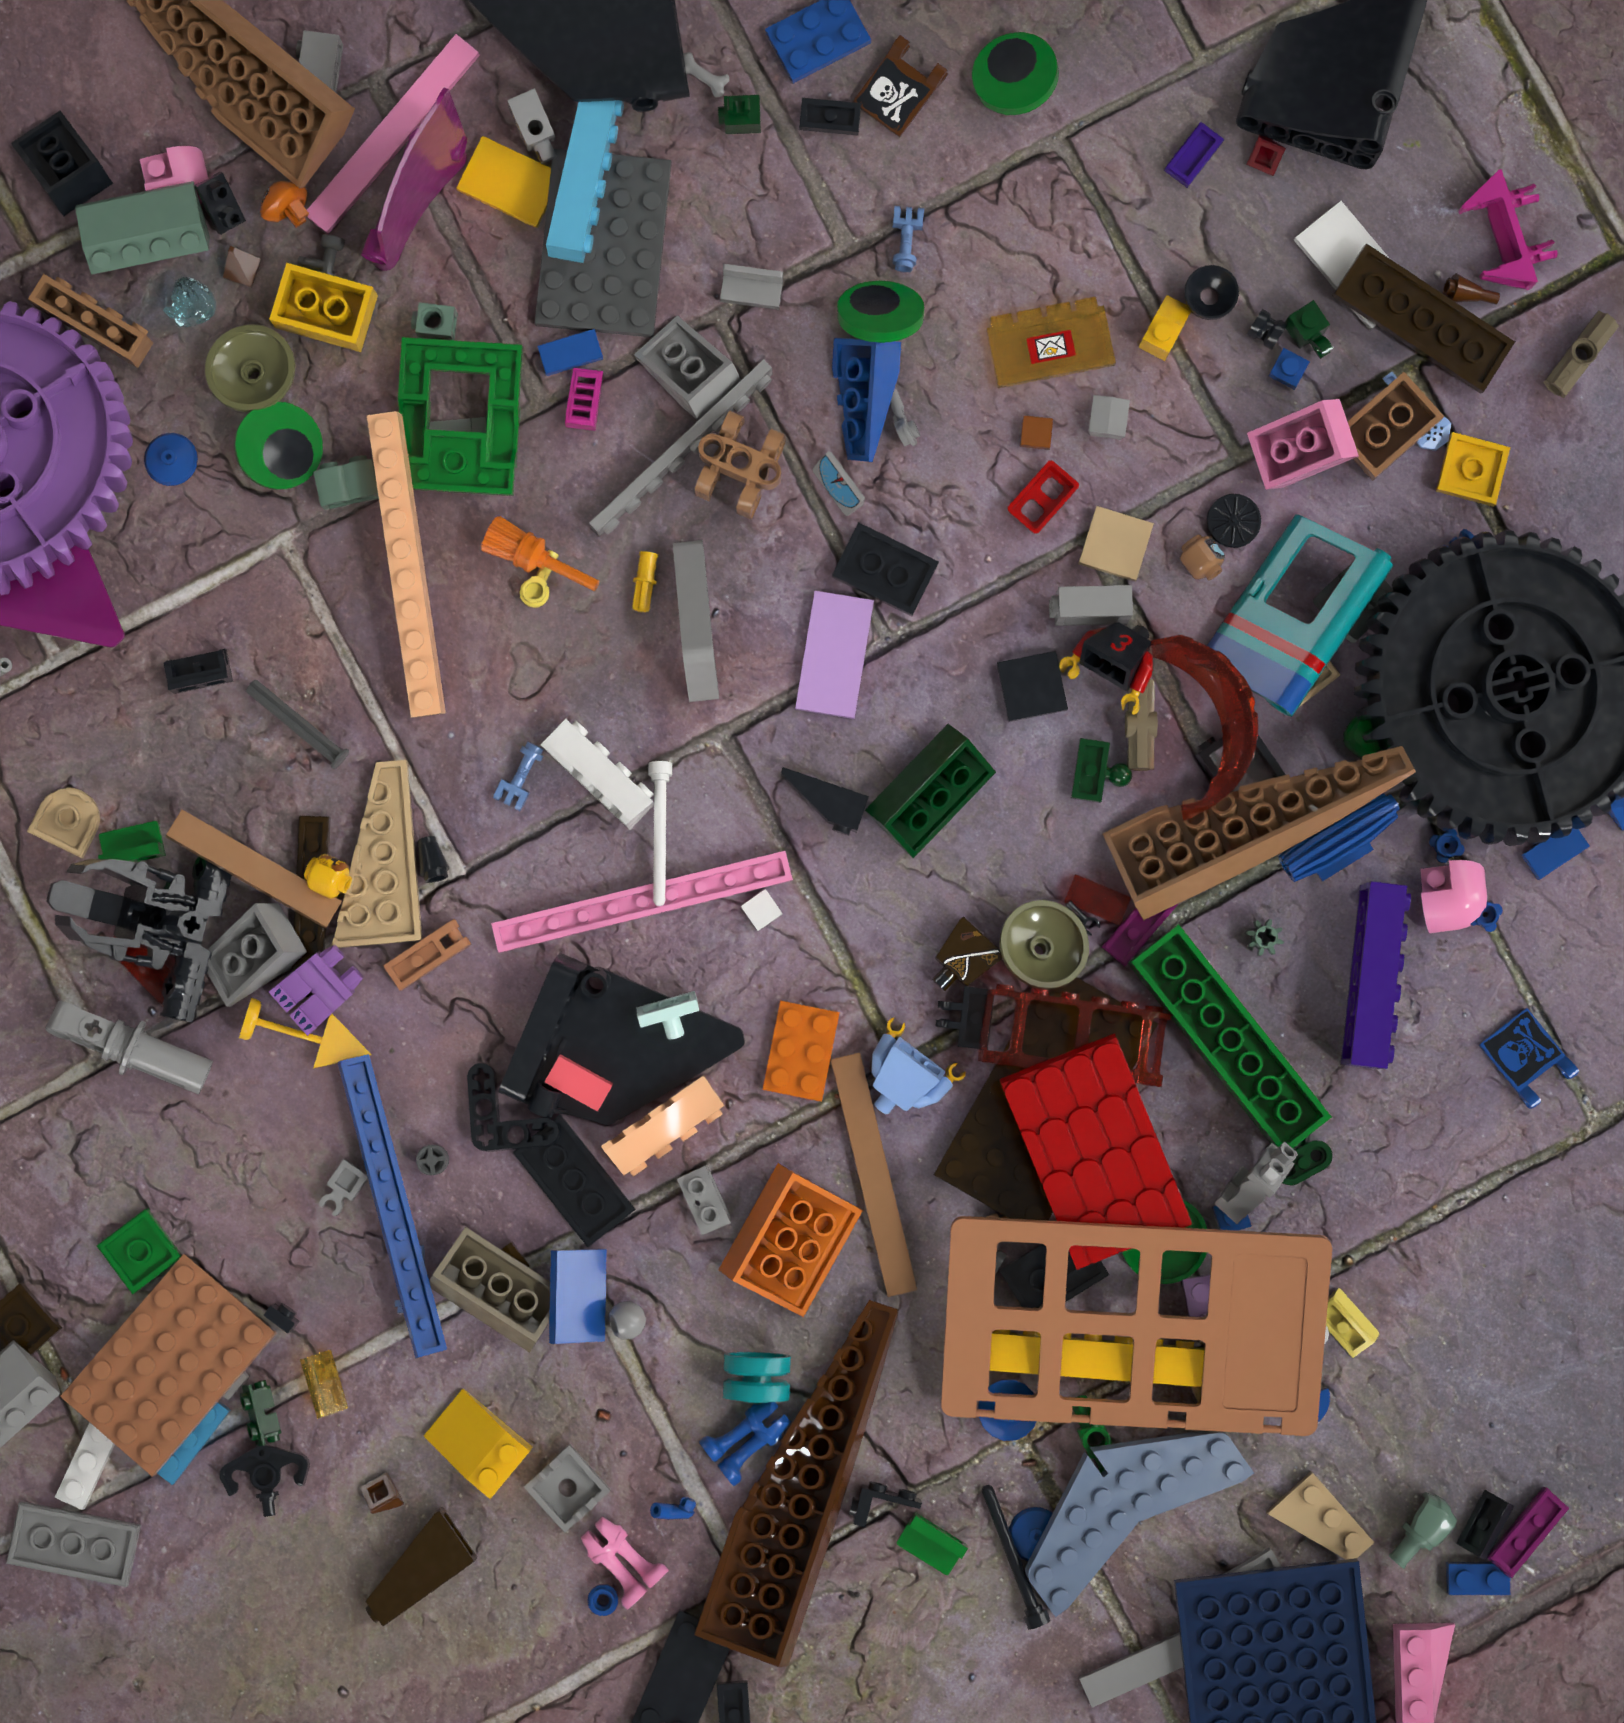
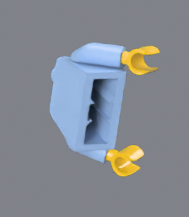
M894 1017L888 1021L886 1027L887 1034L882 1035L872 1054L871 1073L876 1078L873 1087L881 1093L874 1105L884 1114H889L895 1105L904 1111H908L912 1106L920 1109L935 1104L953 1087V1082L960 1081L966 1076L965 1071L958 1078L952 1075V1069L958 1063L949 1065L945 1071L899 1037L904 1033L905 1023H903L899 1031H893L890 1025L893 1023Z

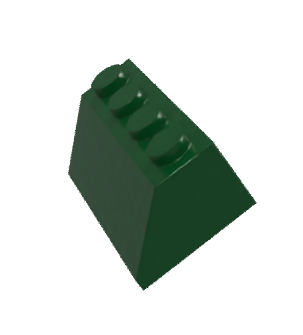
M947 724L877 796L865 811L883 831L907 854L914 858L987 783L996 771L966 736L950 724Z

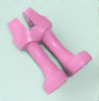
M601 1517L595 1523V1526L602 1536L608 1540V1543L604 1546L601 1540L589 1530L581 1536V1540L587 1549L588 1557L596 1565L601 1562L618 1579L624 1590L621 1603L628 1610L648 1589L624 1567L615 1556L617 1552L635 1568L649 1588L653 1587L669 1570L662 1563L652 1564L646 1561L626 1540L628 1534L620 1525H614L606 1518Z

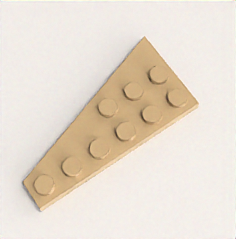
M408 761L376 762L364 818H362L361 830L349 870L352 882L344 895L341 911H339L335 936L331 946L335 944L338 948L422 940Z

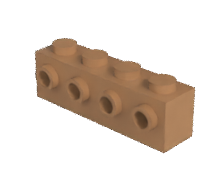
M45 274L42 275L28 298L37 309L51 317L58 318L64 325L76 330L84 337L136 368L140 366L153 345V342L147 336L148 331L135 322L131 325L122 321L123 316L110 307L104 310L97 306L98 301L84 292L80 295L71 290L73 286L63 279L56 277L54 280Z

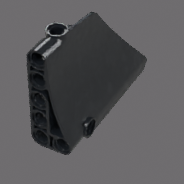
M469 0L521 54L573 101L620 100L631 104L633 110L637 112H648L658 106V101L663 100L665 102L690 97L675 0Z
M1350 0L1318 12L1279 23L1254 70L1250 69L1241 93L1243 98L1236 118L1237 126L1245 131L1358 169H1371L1383 151L1392 116L1398 106L1427 0Z
M559 953L549 969L498 1092L527 1104V1108L531 1112L542 1117L551 1118L553 1114H567L609 1125L668 1093L744 1046L745 1038L741 1028L700 1010L679 1016L684 1035L676 1039H667L662 1022L640 1027L637 1018V1007L671 997L605 968L592 967ZM598 977L601 979L603 988L594 989L591 987L589 978ZM560 1054L613 1083L598 1112L545 1083Z

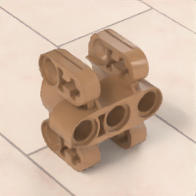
M729 411L719 435L708 434L702 437L699 442L700 458L708 466L705 465L699 475L695 486V494L710 502L717 481H721L720 473L743 482L746 485L740 495L736 510L737 514L751 520L759 505L761 490L774 489L781 481V467L778 464V460L783 451L786 438L785 434L770 429L760 451L736 441V438L744 424V416ZM709 444L719 446L714 457L704 453V449ZM737 456H744L749 462L746 467L738 469L732 465L733 459ZM769 468H772L776 472V476L774 479L767 481Z

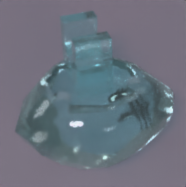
M181 277L175 281L171 296L172 306L165 307L163 311L170 318L175 319L178 327L196 326L207 322L215 315L216 300L212 291L205 284L188 277Z

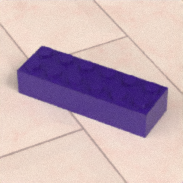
M1373 881L1360 885L1340 1065L1388 1069V1063H1393L1395 1048L1394 1045H1390L1391 1034L1396 1033L1398 1016L1394 1015L1395 1002H1399L1401 996V985L1397 984L1398 972H1402L1404 967V954H1400L1401 942L1406 941L1408 931L1407 924L1403 923L1404 912L1409 911L1411 894L1407 893L1406 885Z

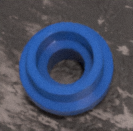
M600 1584L590 1591L588 1606L594 1614L607 1616L617 1608L618 1594L613 1587ZM599 1595H607L609 1602L606 1605H601L597 1599Z

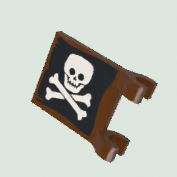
M901 35L895 40L886 57L853 100V102L861 103V110L899 138L933 92L948 76V70L939 63H937L927 78L901 58L910 48V42Z

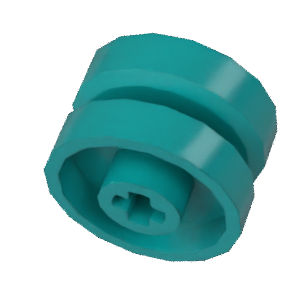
M766 1352L725 1353L724 1370L730 1374L743 1375V1377H732L723 1382V1398L748 1403L788 1401L790 1383L783 1379L771 1378V1376H784L790 1373L791 1356Z

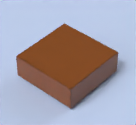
M1023 416L1020 447L1050 450L1053 418Z

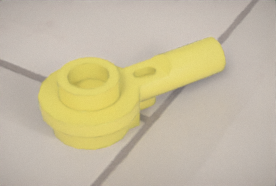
M548 550V552L551 553V557L555 559L558 558L559 555L557 553ZM546 567L544 569L539 568L536 576H531L530 579L524 581L519 592L520 598L525 605L537 608L543 606L548 601L550 593L546 581L552 570Z

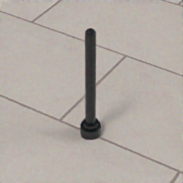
M985 1485L982 1488L983 1497L1027 1608L1024 1610L1026 1626L1028 1630L1041 1627L1049 1623L1051 1619L1047 1609H1043L1042 1605L1037 1603L995 1491L991 1485Z

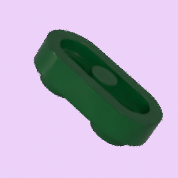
M1313 1140L1294 1149L1298 1154L1294 1161H1292L1295 1163L1293 1166L1294 1172L1292 1175L1286 1176L1282 1184L1297 1185L1326 1169L1331 1164L1333 1158L1329 1145L1323 1141ZM1313 1150L1320 1152L1321 1156L1318 1161H1313L1310 1157Z

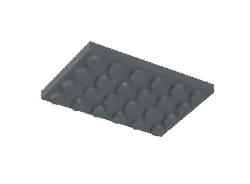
M554 149L557 157L552 159L535 326L580 331L595 329V332L653 338L672 161L612 154L610 170H604L602 179L606 180L604 197L598 198L596 207L600 208L597 226L592 225L590 235H593L591 253L585 254L584 263L548 257L547 237L567 155V150Z

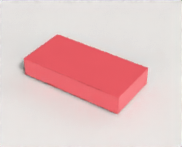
M561 1054L545 1080V1083L597 1112L613 1085L612 1082Z

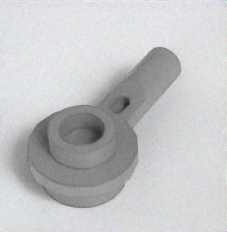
M894 390L890 405L894 412L895 429L905 447L910 444L915 446L917 445L916 438L920 437V433L913 420L907 421L902 400L898 391Z

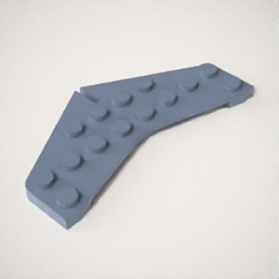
M1196 1431L1090 1447L1105 1468L1101 1473L1084 1451L1025 1568V1573L1030 1583L1055 1617L1069 1608L1138 1522L1241 1483L1254 1474L1225 1432Z

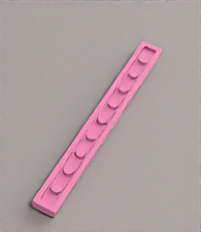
M786 851L668 879L665 885V903L662 906H656L653 902L652 883L491 923L498 953L793 881Z

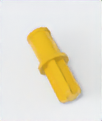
M640 551L637 576L633 578L635 590L632 609L637 612H649L653 585L657 584L654 577L658 554Z

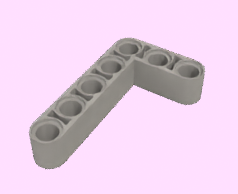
M703 540L673 543L682 653L689 702L719 699Z

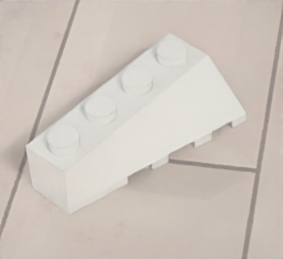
M565 719L546 738L541 746L631 830L654 806V802L650 799L654 794L642 782L635 785L628 778L632 773L621 762L614 765L607 758L610 752L600 742L596 741L592 744L585 737L588 731L575 720L571 724Z

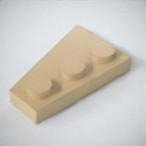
M1309 1472L1266 1511L1268 1515L1344 1559L1358 1558L1374 1543L1312 1472Z

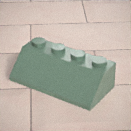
M194 181L75 206L82 248L91 275L209 250L210 235Z

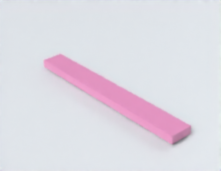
M455 34L307 209L309 215L306 218L329 235L406 144L411 133L419 128L436 102L441 90L445 87L450 91L480 56L479 52Z

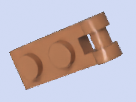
M455 919L383 965L399 991L404 990L471 945L467 936L463 937L458 930L460 926ZM448 935L453 945L446 949L441 939Z

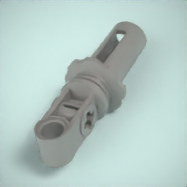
M65 1001L57 1002L45 1028L48 1033L102 1053L101 1059L108 1061L112 1059V1061H117V1063H120L119 1074L122 1076L128 1068H130L129 1070L134 1068L195 1094H200L212 1067V1060L147 1035V1031L144 1032L146 1026L144 1021H141L136 1028H131L128 1025L126 1026L122 1020L118 1019L114 1023L84 1011ZM93 1027L98 1028V1033H95L93 1037L88 1036V1031H91Z

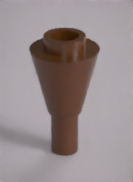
M1457 273L1446 280L1443 288V294L1455 302L1483 301L1497 304L1500 299V293L1482 289L1481 286Z

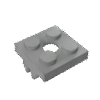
M571 1444L524 1486L527 1492L564 1533L581 1520L588 1511L592 1510L611 1491ZM564 1479H572L576 1483V1493L570 1497L563 1496L559 1491V1484Z

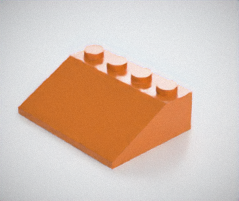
M778 1163L718 1270L732 1281L804 1317L863 1210Z

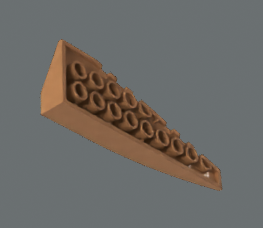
M1403 746L1364 755L1362 760L1347 762V760L1336 762L1334 767L1317 770V768L1304 770V774L1290 777L1288 774L1240 786L1239 790L1229 793L1224 791L1212 793V797L1197 801L1195 798L1184 800L1181 805L1168 807V805L1156 807L1102 834L1133 903L1143 920L1295 846L1414 774L1416 771Z

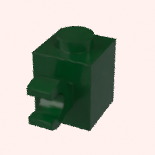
M759 95L724 96V106H718L719 125L725 124V134L761 133Z
M1314 300L1288 316L1285 321L1288 324L1286 330L1299 349L1310 343L1320 359L1331 352L1333 346L1323 336L1330 324Z

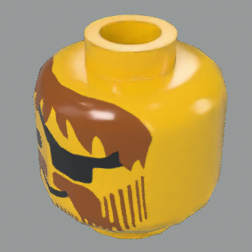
M322 854L318 858L313 857L304 873L308 888L330 899L337 897L341 892L346 893L352 882L347 863L328 854Z

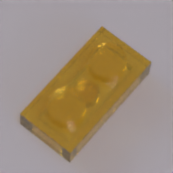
M331 1349L300 1359L317 1419L347 1409V1401Z

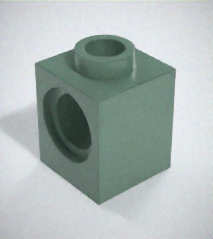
M419 303L418 312L413 311L411 328L415 329L418 338L455 341L458 313L453 306ZM431 317L441 318V323L436 328H428L426 323Z

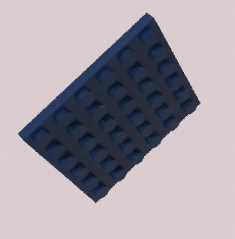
M1357 1558L1174 1580L1189 1723H1376L1360 1564Z

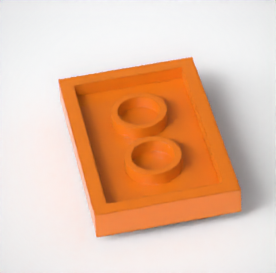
M780 1000L762 1090L822 1102L840 1012Z

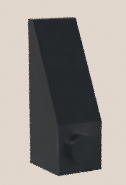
M784 767L782 768L781 776L827 823L834 825L833 831L848 836L851 831L857 833L869 796Z

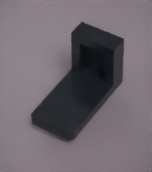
M869 1481L868 1486L861 1485L859 1497L852 1498L849 1515L854 1516V1525L866 1527L873 1497L921 1509L922 1501L916 1498L917 1493L913 1491L899 1489V1492L895 1493L887 1491V1485Z

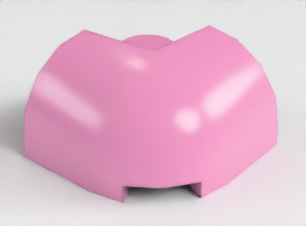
M197 147L166 148V153L140 159L146 191L194 181V185L209 179L203 153ZM197 192V195H198V198H199V202H200V204H201V203H202V200H201V198H200V196H199V194H198V192Z
M1452 860L1446 866L1420 869L1422 905L1429 933L1460 930L1471 926L1470 924L1480 917L1487 905L1485 870L1480 863L1467 860Z

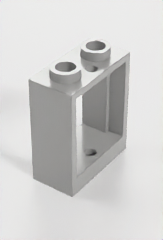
M1132 585L1058 587L1055 595H1052L1051 600H1049V617L1055 618V626L1111 625L1115 622L1127 624L1133 616Z
M708 1164L677 1178L702 1236L731 1223L732 1218ZM695 1200H698L700 1205H697Z

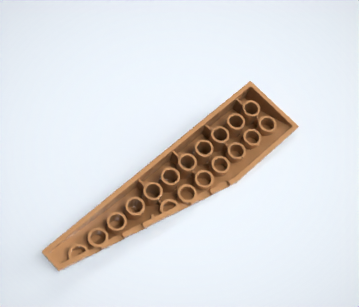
M126 0L131 7L135 6L140 12L141 21L167 55H173L178 62V69L184 77L189 76L197 87L195 91L202 100L206 99L213 108L211 112L217 120L297 187L304 188L345 134L355 108L223 0Z

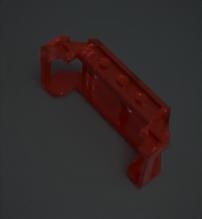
M996 984V989H987L978 1062L1029 1068L1051 1059L1030 1056L1022 1052L1027 1007L1029 1001L1034 1000L1078 1007L1079 1016L1074 1049L1088 1044L1091 1018L1095 1009L1142 1017L1143 1025L1137 1067L1134 1070H1130L1135 1084L1162 1087L1163 1075H1160L1165 1028L1167 1021L1171 1020V1014L1163 1013L1162 1007L1145 1005V1009H1139L1140 1003L1121 1001V1006L1110 1005L1109 998L1091 996V1002L1079 1000L1080 994L1061 992V997L1049 996L1050 990L1031 988V993L1014 991V986ZM994 996L1013 998L1016 1003L1010 1047L1006 1052L987 1050ZM1158 1019L1152 1073H1149L1146 1066L1153 1020Z

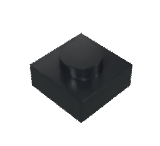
M276 1303L270 1305L263 1315L286 1333L292 1332L300 1322L294 1317L296 1312L284 1303H281L280 1306Z

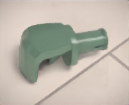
M1424 1492L1422 1495L1425 1500L1414 1515L1412 1524L1410 1525L1407 1522L1403 1524L1402 1527L1406 1530V1537L1389 1554V1557L1403 1569H1405L1406 1565L1420 1548H1426L1431 1551L1434 1547L1441 1544L1455 1528L1457 1519L1452 1513L1451 1507L1443 1498Z

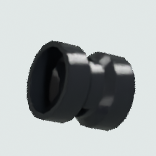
M1262 309L1247 335L1253 339H1261L1264 346L1272 350L1288 324L1282 320H1274L1269 312Z

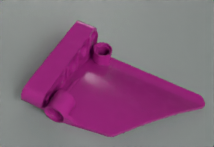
M444 87L441 90L436 102L419 128L411 133L390 185L376 228L370 229L361 256L371 261L379 270L387 271L395 267L410 234L422 214L442 188L466 164L467 155L465 150L468 138L465 135L448 88Z
M7 488L1 491L0 497L9 495L14 488ZM74 545L70 549L75 559L72 564L68 566L57 559L52 562L55 570L54 576L47 579L39 571L32 573L33 585L24 589L17 579L10 581L11 589L9 594L0 595V626L110 648L116 647L125 637L121 623L89 549L84 550Z

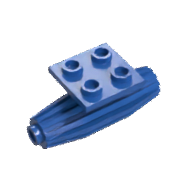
M1384 793L1334 824L1285 850L1278 856L1280 864L1288 877L1294 882L1317 873L1321 881L1326 880L1374 850L1370 842L1398 818L1396 813L1400 810L1398 803L1392 795L1385 796Z

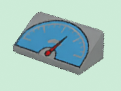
M828 451L813 467V473L844 515L849 516L864 505L865 497L832 452Z

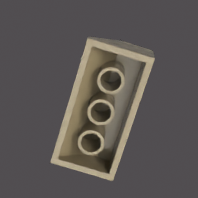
M465 1227L433 1273L429 1281L431 1289L530 1353L549 1324L550 1281Z

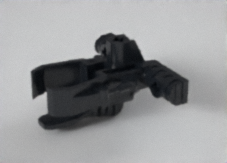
M198 857L192 870L194 890L193 894L189 896L185 895V877L182 874H175L162 868L156 869L147 865L144 861L87 859L71 864L66 873L82 874L89 870H99L131 886L126 887L124 896L59 880L51 883L46 902L53 910L114 925L113 935L117 938L89 935L86 930L77 926L70 916L55 915V925L69 940L80 941L88 948L109 955V958L114 961L133 962L138 966L161 969L168 955L174 956L175 964L172 966L171 973L166 976L162 986L164 998L162 1005L164 1007L163 1011L160 1012V1016L193 1023L197 1015L195 1012L196 1007L200 1003L205 984L203 981L204 976L209 968L207 967L208 960H211L212 952L201 946L208 916L222 917V905L226 901L227 895L225 893L227 887L230 886L232 875L205 859ZM150 872L159 879L166 881L164 888L156 889V882L146 878V873ZM128 947L147 949V956H129L125 954Z

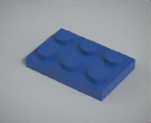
M820 0L765 29V33L792 84L871 44V38L850 0Z

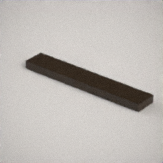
M299 816L296 875L306 880L304 873L310 860L313 857L318 858L322 854L329 855L331 817ZM296 911L294 930L307 953L292 966V972L318 951L323 952L325 950L326 929ZM312 992L307 994L305 997H311L313 995Z

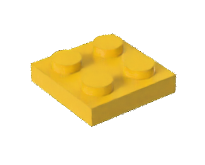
M1452 432L1447 444L1436 492L1494 507L1497 503L1511 447Z

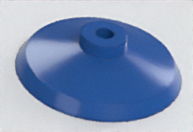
M166 433L156 437L148 445L144 455V464L149 476L159 484L166 486H175L187 481L195 472L198 462L197 451L193 443L185 436L177 433Z
M1030 1507L1022 1510L1013 1518L1009 1530L1018 1554L1023 1560L1029 1561L1053 1514L1051 1511L1041 1507Z

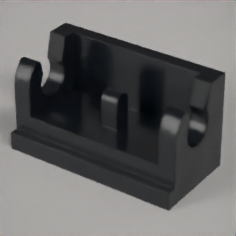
M227 649L164 662L168 690L174 694L233 682Z

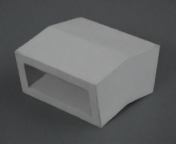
M1093 395L1089 435L1117 440L1124 438L1130 400Z

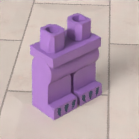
M335 944L323 952L318 951L269 991L271 996L286 1012L312 992L313 995L289 1015L307 1036L353 995L354 989L364 978L354 966L349 968L343 975L333 967L345 957Z

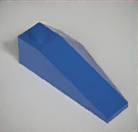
M834 338L832 371L833 377L838 378L840 394L837 395L838 405L843 406L845 420L842 423V431L847 460L873 462L900 372L901 342L879 343L861 339Z

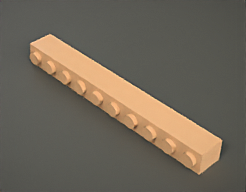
M397 411L367 415L411 717L444 714L446 711L403 417Z

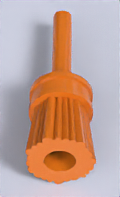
M501 516L494 518L481 543V551L511 561L513 566L521 567L527 573H530L536 567L540 569L546 567L592 591H595L599 585V580L551 557V553L545 550V539L538 538L531 532H524Z

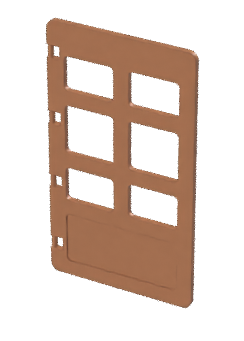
M972 1216L957 1217L951 1224L941 1408L946 1415L951 1417H988L1002 1420L1057 1423L1079 1422L1093 1425L1166 1429L1170 1427L1185 1428V1430L1257 1434L1279 1433L1281 1435L1309 1436L1316 1431L1318 1426L1332 1261L1331 1242L1323 1235ZM998 1243H1041L1046 1246L1043 1304L1040 1308L1005 1307L994 1304ZM1071 1246L1135 1248L1140 1251L1136 1309L1133 1313L1068 1310L1065 1307L1068 1251ZM1165 1251L1208 1252L1212 1255L1208 1309L1204 1317L1161 1315L1158 1312L1162 1254ZM994 1330L1036 1331L1040 1333L1038 1388L1034 1395L1003 1394L989 1391L991 1337ZM1067 1333L1132 1337L1134 1342L1129 1398L1126 1400L1061 1396L1059 1390L1063 1336ZM1158 1339L1201 1340L1205 1343L1201 1400L1199 1403H1168L1152 1400L1155 1349ZM977 1401L995 1402V1410L976 1409ZM1072 1406L1090 1407V1415L1072 1414ZM1168 1411L1186 1412L1185 1420H1167ZM1264 1417H1281V1426L1263 1425Z

